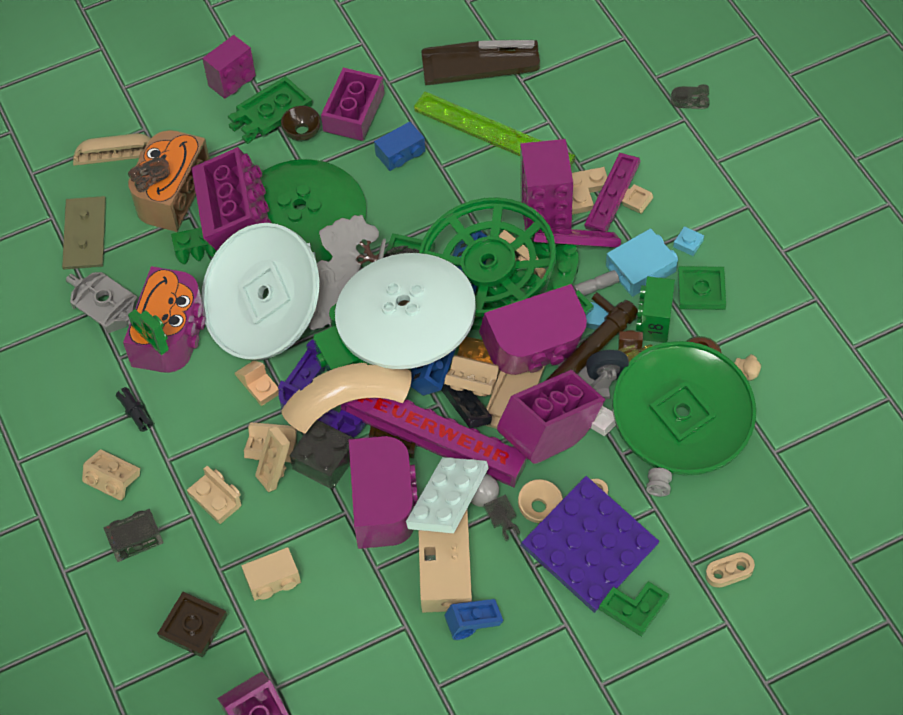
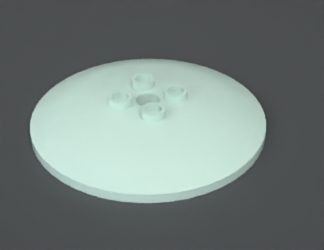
M254 224L239 230L229 237L212 258L202 286L203 316L206 318V327L214 341L229 354L247 360H263L287 350L304 333L313 317L319 295L317 263L307 243L294 231L278 224ZM268 288L269 294L263 299L264 290Z
M396 254L372 262L358 271L347 282L336 303L335 321L342 342L359 359L383 368L408 369L430 364L453 351L465 339L473 325L476 301L468 278L452 263L428 254ZM403 300L409 301L405 306L398 305Z

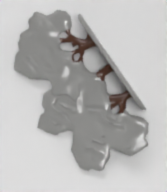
M354 215L350 220L340 218L333 225L326 226L319 231L322 245L333 257L329 262L321 260L317 263L319 295L313 317L308 325L311 330L323 328L326 324L331 326L329 310L337 303L339 295L347 282L359 271L360 266L364 262H374L383 258L386 238L381 242L379 254L374 255L369 245L379 237V231L375 226L367 224L363 215ZM362 239L367 240V245L363 244ZM357 244L361 245L365 249L364 253H366L367 256L360 254L356 250ZM359 257H361V258L364 259L363 261H360V262L357 261V259H358Z

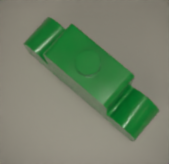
M336 304L333 305L329 310L331 328L314 335L315 348L318 353L316 358L320 367H325L327 371L350 364L366 363L367 365H372L355 356L342 342L335 321Z

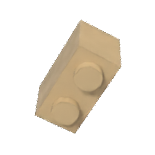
M288 547L241 565L254 601L270 598L276 592L293 589L297 584L301 583L299 572Z

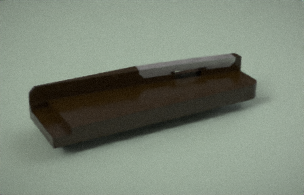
M537 40L475 41L428 47L421 50L425 86L535 72L540 69Z

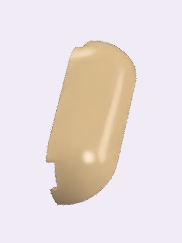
M136 133L85 140L79 144L74 152L73 165L139 158L140 152L145 149L151 138L147 135Z

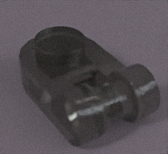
M701 84L697 87H676L671 93V103L677 108L706 109L710 105V100L707 97L709 95V86Z
M154 158L132 168L128 172V176L131 181L135 182L138 192H145L151 185L166 179L170 174V167L166 159Z

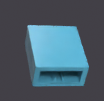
M651 228L608 252L606 256V267L609 271L615 270L617 272L619 282L632 297L640 293L641 285H646L647 276L666 278L676 272L678 262L676 253L670 250L664 244L662 237L658 234L656 235Z

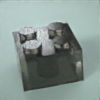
M316 420L289 455L292 469L333 490L350 466L349 439L355 438Z

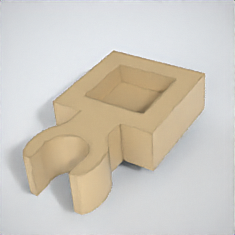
M634 184L631 189H627L622 200L623 206L642 214L653 199V194Z

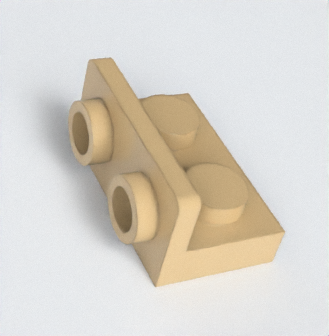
M101 449L83 464V483L120 501L125 498L126 487L140 476V468Z
M206 466L203 468L205 475L187 489V492L214 520L221 524L242 506L239 498L241 494L234 485L231 484L229 486L224 482L225 479L218 470L215 469L213 471Z

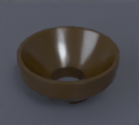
M295 106L287 110L282 116V129L291 139L307 140L315 136L319 131L320 116L311 107ZM299 127L308 128V131L300 134L296 132Z

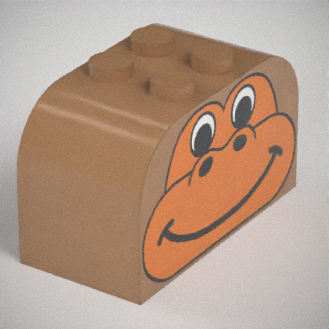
M168 130L154 135L149 140L145 149L140 152L136 166L131 169L128 182L136 213L141 221L152 226L178 232L196 197L192 167L210 160L205 138Z

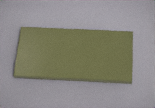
M105 196L66 199L63 270L103 267Z

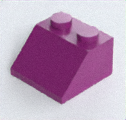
M262 671L217 698L226 715H288L270 679Z

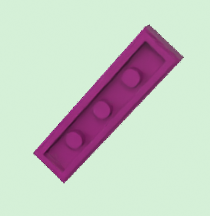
M619 152L584 224L585 229L608 231L639 167L640 158Z
M551 228L555 243L603 247H619L621 245V239L615 232ZM541 229L531 237L534 242L548 243Z

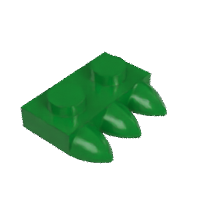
M202 227L171 234L176 258L184 265L188 262L190 253L194 259L201 261L205 250L212 258L217 252L203 238Z

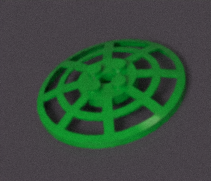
M499 197L471 200L447 211L429 228L419 249L421 254L433 255L455 266H461L469 282L479 286L477 296H475V317L484 316V313L498 309L482 310L484 303L500 301L512 295L517 299V301L513 302L516 303L536 296L549 280L556 262L554 235L543 216L522 202ZM493 209L492 221L481 222L464 228L458 220L461 216L474 211ZM503 209L520 213L530 218L534 223L524 232L515 225L501 222ZM450 224L457 234L447 244L443 254L431 252L430 248L436 237ZM491 229L490 236L474 240L471 236L472 233ZM541 229L549 245L550 257L536 260V250L530 238ZM500 230L511 232L518 236V238L509 243L499 238ZM463 240L467 247L463 251L462 256H450L458 243ZM525 244L529 251L530 259L516 261L515 251ZM486 259H494V262L490 265L483 264ZM548 267L542 280L526 295L521 289L530 280L536 268ZM527 269L526 274L517 285L509 279L515 270ZM501 284L507 290L499 295L487 296L489 287Z

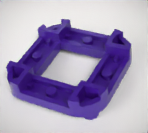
M313 339L306 345L307 351L286 381L281 380L278 386L281 409L299 389L302 390L311 384L313 379L321 375L325 367L321 368L317 361L316 355L318 353ZM331 409L318 418L311 427L332 438L349 441V439H353L364 429L366 423L344 410H341L339 413Z

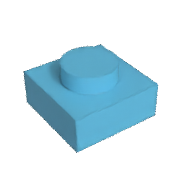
M684 226L674 241L673 247L694 256L704 241V235Z

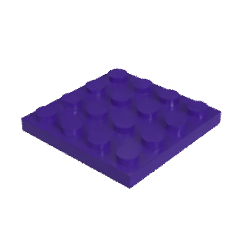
M585 476L521 542L520 546L595 613L613 587L617 589L660 541L592 480Z

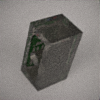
M150 509L137 511L128 518L115 520L108 526L103 527L117 562L163 544Z

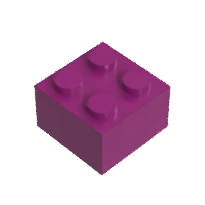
M232 35L202 58L208 86L224 99L234 94L240 87L250 82L256 76L251 47L235 35Z

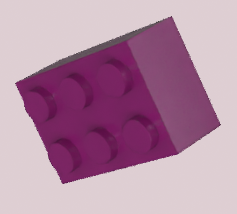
M343 67L321 113L323 131L364 141L385 94L383 77Z

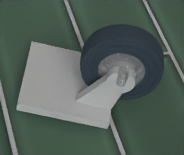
M619 350L599 351L587 359L586 366L577 375L602 397L610 399V384L613 380L618 379L625 367L629 366V360L627 355Z

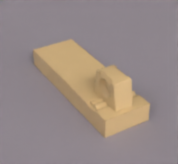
M277 426L268 429L255 474L268 492L276 490L278 480L284 476L286 469L284 462L290 446L289 440Z

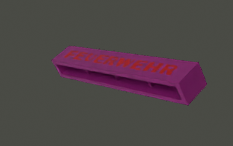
M362 398L341 404V410L362 419V422L386 431L391 435L398 436L410 443L414 442L417 446L442 457L487 461L489 469L486 474L513 488L526 465L527 458L514 446L506 445L496 437L485 436L475 428L462 426L454 419L441 417L433 410L420 408L407 399L400 403L385 398Z

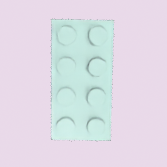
M442 457L406 520L408 529L454 534L489 469L487 461Z

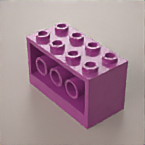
M566 139L520 143L521 202L543 216L550 228L571 229L573 177ZM523 215L526 231L534 222Z
M239 147L192 167L203 238L216 251L229 237L239 230L254 224L271 223L267 215L269 207L264 199L266 191L260 178L262 177L261 169L258 165H254L247 153L244 154Z

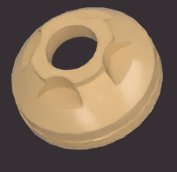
M533 480L525 484L519 492L518 507L526 519L534 523H541L563 498L560 490L553 483L546 480ZM541 501L545 504L546 509L543 512H536L532 509V503Z

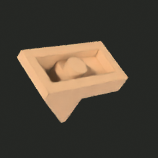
M253 360L235 372L236 377L261 406L278 396L279 389L266 374L263 363Z

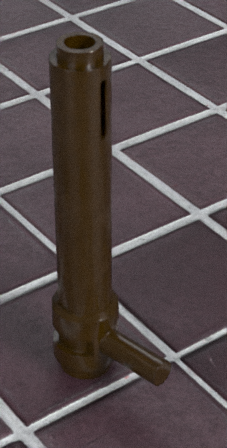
M596 292L591 299L608 313L604 318L605 321L546 380L569 370H573L578 374L586 366L587 359L591 355L601 351L619 334V331H624L627 328V324H631L636 319L638 314L636 306L628 300L613 306Z

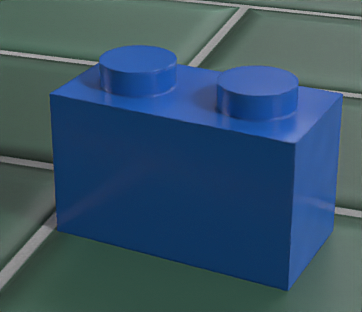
M408 122L375 140V155L391 171L425 152V138L411 122Z

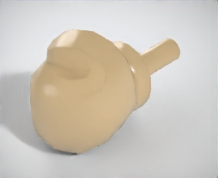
M751 354L745 359L737 358L735 364L743 372L747 380L751 381L759 375L761 364L754 355Z

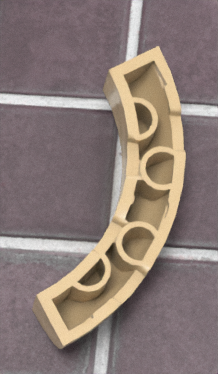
M366 363L338 367L315 377L311 384L302 390L299 389L288 400L281 412L284 419L291 426L306 434L312 424L323 414L348 401L362 398H385L403 403L410 389L411 371L408 369L383 368L378 365H367Z

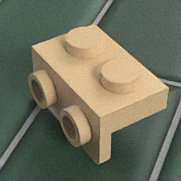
M455 355L452 360L451 369L446 374L444 384L450 385V388L458 391H463L464 389L471 390L478 396L491 395L497 381L499 366Z
M251 422L248 426L249 438L244 449V458L260 460L268 429L277 426L290 442L285 462H292L297 447V430L289 425Z

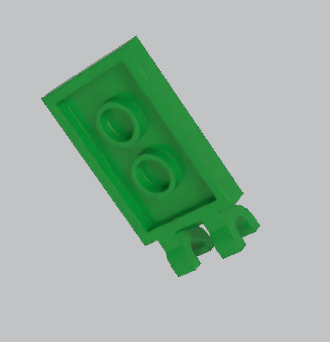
M285 76L237 105L236 112L228 115V119L232 121L229 127L235 132L245 123L246 125L241 128V131L245 133L242 136V140L249 144L258 133L264 136L279 127L282 116L290 108L295 106H313L312 99Z

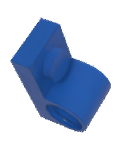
M495 599L451 604L444 615L454 640L465 639L471 636L477 629L500 626L503 622Z

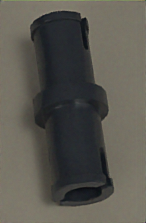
M122 388L121 390L126 397L120 391L115 396L125 408V414L133 419L141 432L147 431L143 422L151 428L153 425L152 420L149 419L143 410L142 403L134 398L129 388Z

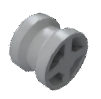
M663 468L650 469L648 471L650 482L647 483V493L658 497L669 495L671 490L669 482L672 480V473Z

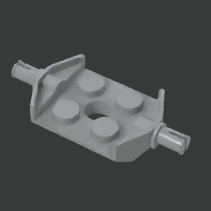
M102 272L91 273L84 279H78L73 274L67 276L66 282L75 287L70 300L73 309L78 308L105 327L108 334L130 325L128 314L136 308L138 303L137 296ZM101 296H109L106 301H98V298Z

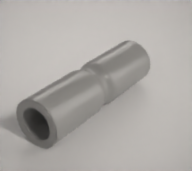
M612 270L594 279L576 284L573 288L575 292L579 290L586 296L596 292L598 289H604L619 283V277L617 272Z

